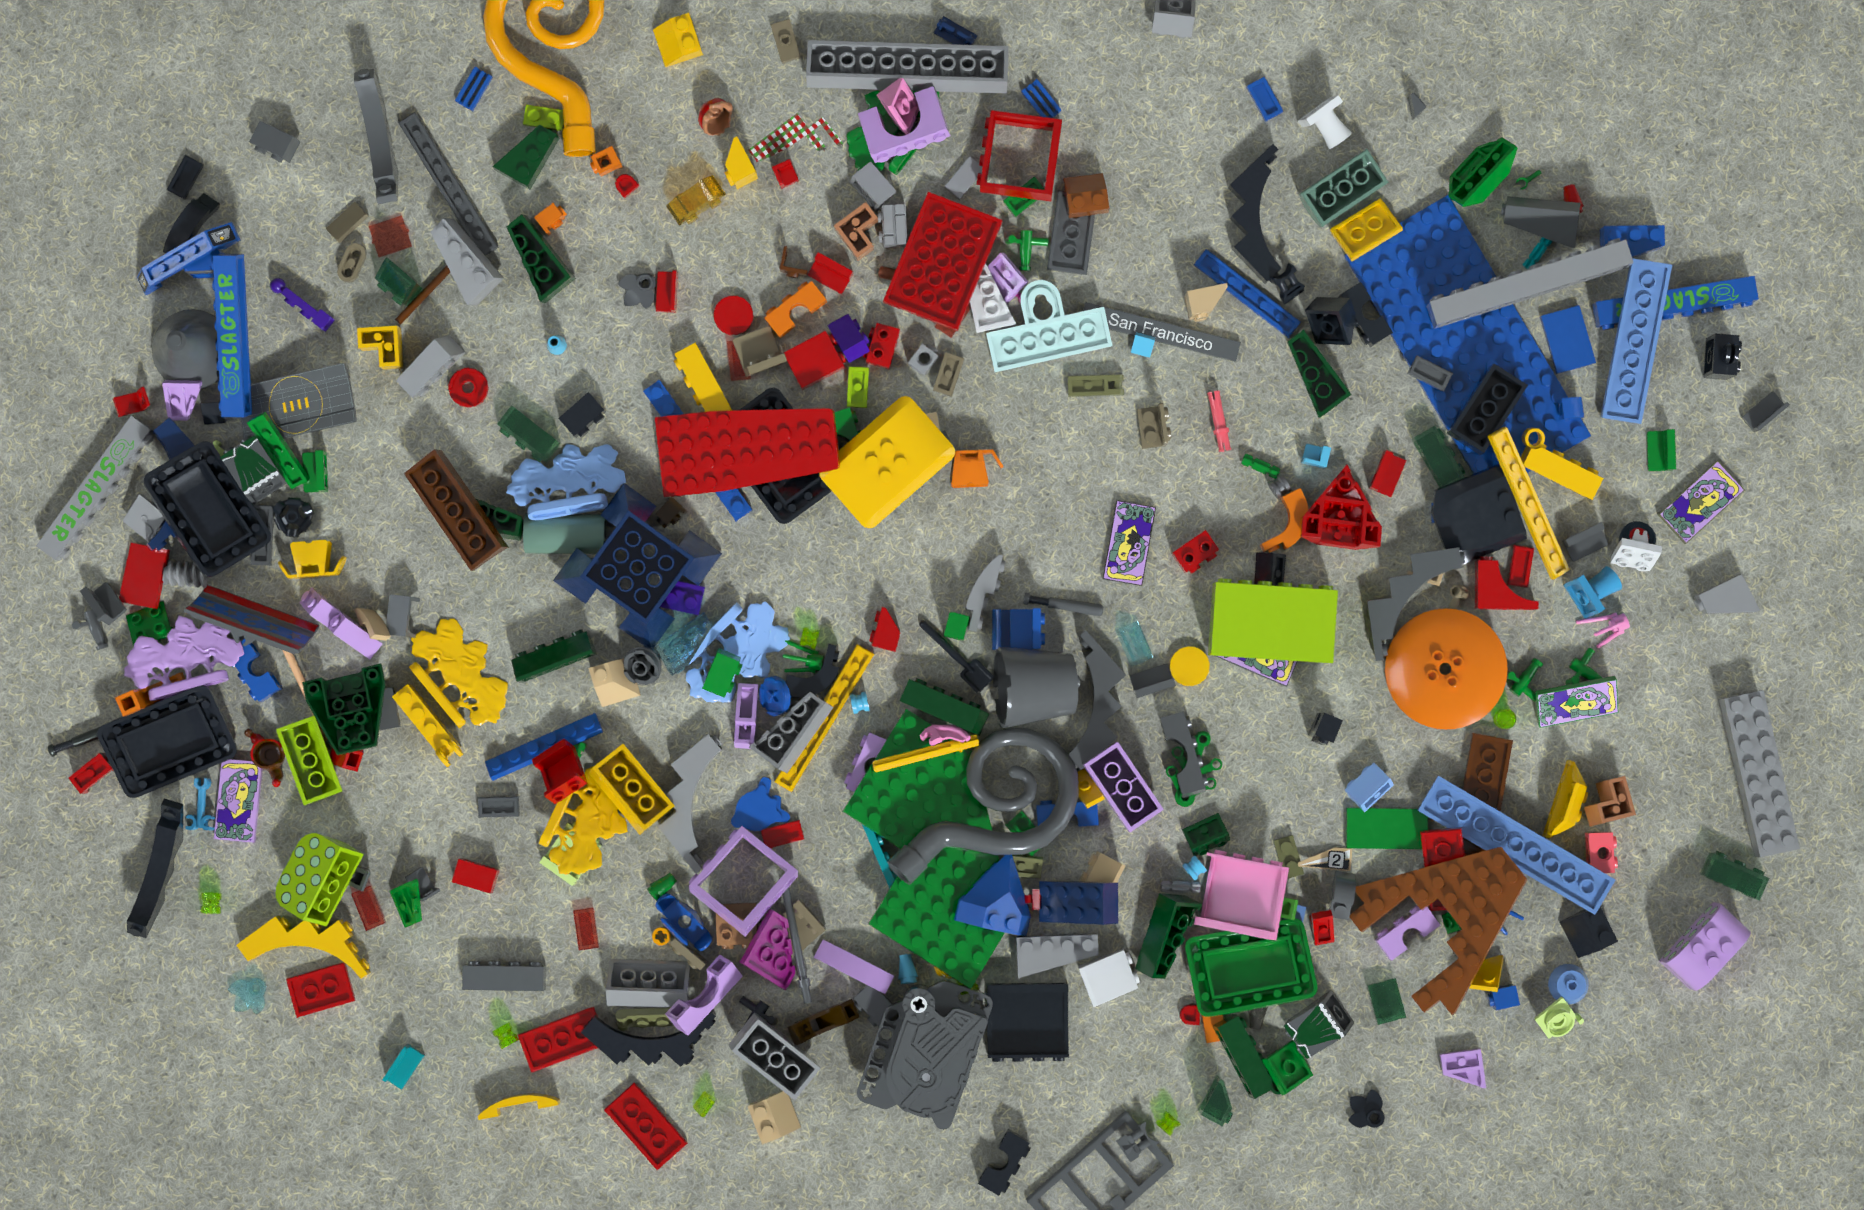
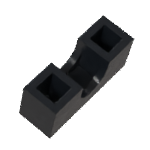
M1361 282L1339 295L1338 298H1351L1356 314L1354 328L1359 329L1361 333L1359 337L1364 345L1368 344L1369 347H1372L1393 333L1383 316L1376 320H1368L1363 316L1362 307L1371 300V297Z
M1324 712L1317 713L1308 736L1312 737L1311 741L1320 745L1334 743L1343 720Z
M1008 1129L998 1145V1148L1008 1155L1007 1164L1002 1168H995L987 1164L978 1180V1184L998 1196L1001 1192L1005 1193L1010 1185L1008 1181L1012 1174L1015 1176L1021 1166L1018 1164L1021 1157L1026 1158L1031 1149L1028 1146L1030 1144L1029 1140Z

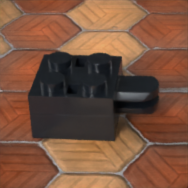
M1715 333L1706 338L1703 378L1728 380L1737 376L1741 368V362L1738 361L1739 353L1742 349V341H1739L1740 335Z

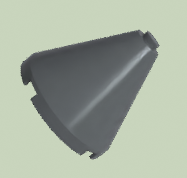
M188 309L172 314L161 323L152 341V358L155 367L164 379L202 381L201 389L211 386L219 380L215 316L202 310Z

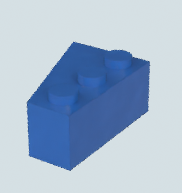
M1665 225L1604 226L1599 230L1601 247L1617 238H1620V241L1627 240L1632 258L1665 246Z

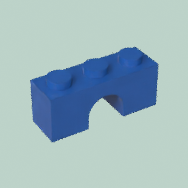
M243 639L241 644L244 655L240 656L239 661L232 667H236L239 671L237 675L243 684L247 683L250 690L248 692L255 701L264 702L283 688L272 672H266L262 676H256L252 672V662L261 655L253 643L244 646L243 644L246 640Z
M1080 799L1074 811L1078 827L1099 825L1097 804L1087 809ZM1052 800L1040 801V805H1036L1037 827L1049 817L1055 804H1052Z

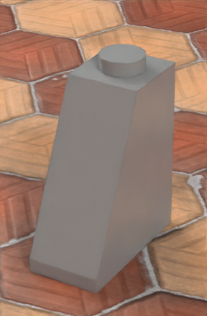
M1742 574L1736 575L1694 596L1696 599L1694 604L1699 612L1702 611L1703 614L1754 613L1760 611Z

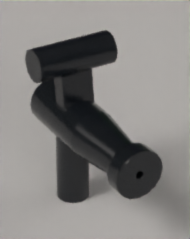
M745 996L741 997L739 1003L752 1011L747 1021L753 1013H756L766 1019L771 1025L778 1023L777 1018L765 1015L770 1007L761 1000L756 1005Z

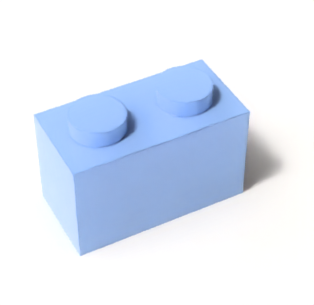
M1373 763L1371 766H1366L1357 779H1353L1347 784L1345 792L1366 812L1394 784Z

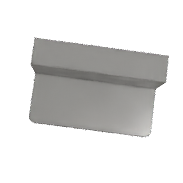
M869 162L856 172L850 180V183L875 212L882 207L881 205L896 193L893 186L872 162Z

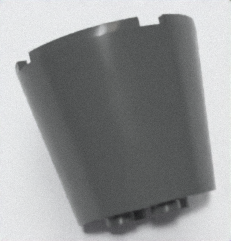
M998 647L996 649L993 665V687H998V699H994L997 719L1001 728L1075 714L1078 704L1080 677L1077 675L1075 659L1071 653L1012 647Z

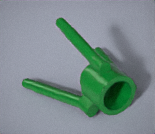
M785 640L788 645L809 653L806 658L783 654V658L806 662L805 666L808 667L785 669V673H815V670H821L823 655H819V651L811 650L790 640Z

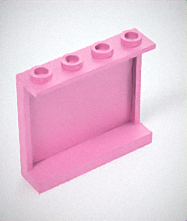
M1215 850L1214 853L1207 852V856H1211L1201 917L1196 916L1194 924L1276 940L1289 868L1283 867V862L1271 860L1270 864L1263 863L1264 859L1252 857V860H1246L1245 855L1233 853V857L1226 856L1227 852Z

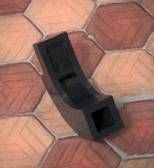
M205 193L196 200L193 198L173 224L165 241L163 252L166 254L195 237L202 225L219 209L220 203Z
M828 645L823 666L816 675L809 678H799L787 674L785 682L789 688L790 696L803 698L809 692L816 695L831 685L840 667L832 665L833 662H837L840 651L836 650L837 645Z

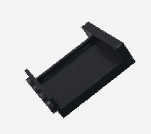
M987 983V994L992 998L993 1002L987 1023L988 1058H992V1062H1003L1004 1058H1012L1014 1062H1022L1024 1058H1032V1061L1037 1062L1045 1061V1058H1053V1061H1065V1058H1069L1068 983Z

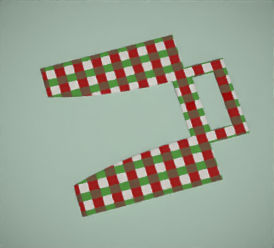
M796 113L748 149V151L758 162L783 151L804 136H807L823 159L837 156L846 147L823 117L808 127L799 114ZM820 125L823 126L838 146L831 153L814 132Z

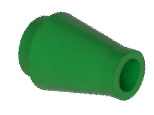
M669 872L664 877L650 883L647 891L657 901L662 895L668 893L677 880Z

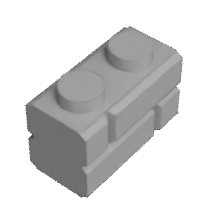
M906 204L881 205L882 211H878V223H882L883 231H879V243H883L884 248L905 247L907 244Z

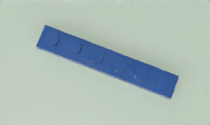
M593 713L485 761L489 776L492 781L533 764V758L562 739H566L572 745H576L603 733V729L596 713Z

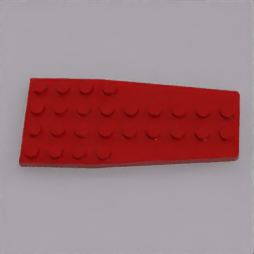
M831 408L708 411L655 417L663 497L727 491L836 470L840 467L835 414Z

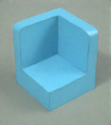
M1306 444L1301 463L1325 469L1328 464L1331 447Z

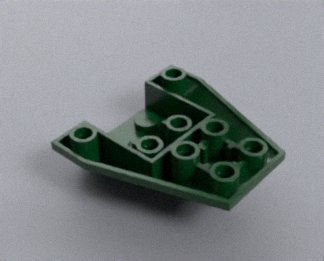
M381 663L361 668L362 672L330 680H324L321 677L302 682L306 702L337 755L378 746L386 684Z

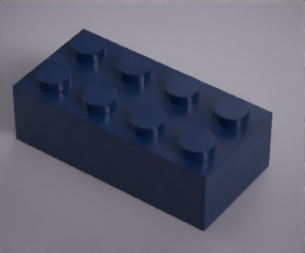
M1039 881L1041 895L1039 922L1097 925L1118 924V883Z

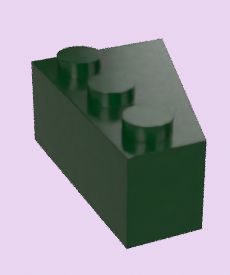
M539 124L492 167L498 173L531 190L560 138L556 133Z

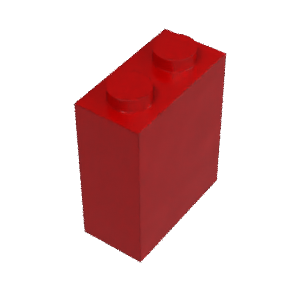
M826 330L783 352L802 390L845 368L843 363L846 360L841 351L837 353L834 347L837 343L833 335H828Z

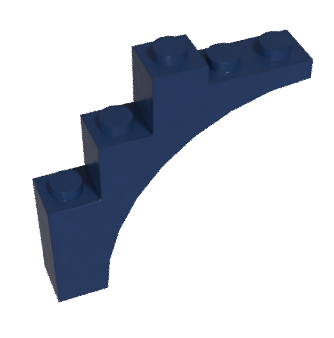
M170 417L153 431L162 444L169 460L194 446L191 440ZM166 521L157 535L147 544L151 551L154 549L161 550L167 544L165 540L169 536L176 537Z

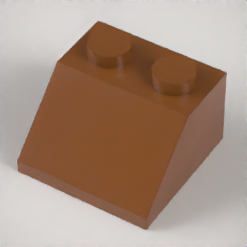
M1103 173L1063 178L1069 218L1109 212L1108 193Z

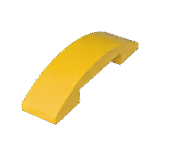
M539 1093L510 1096L486 1108L478 1115V1120L498 1117L501 1115L500 1108L537 1101L538 1109L559 1105L560 1099Z

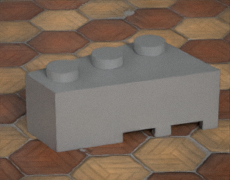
M449 335L436 338L399 376L396 382L412 398L417 396L423 397L430 390L428 387L436 383L443 376L442 374L466 352Z

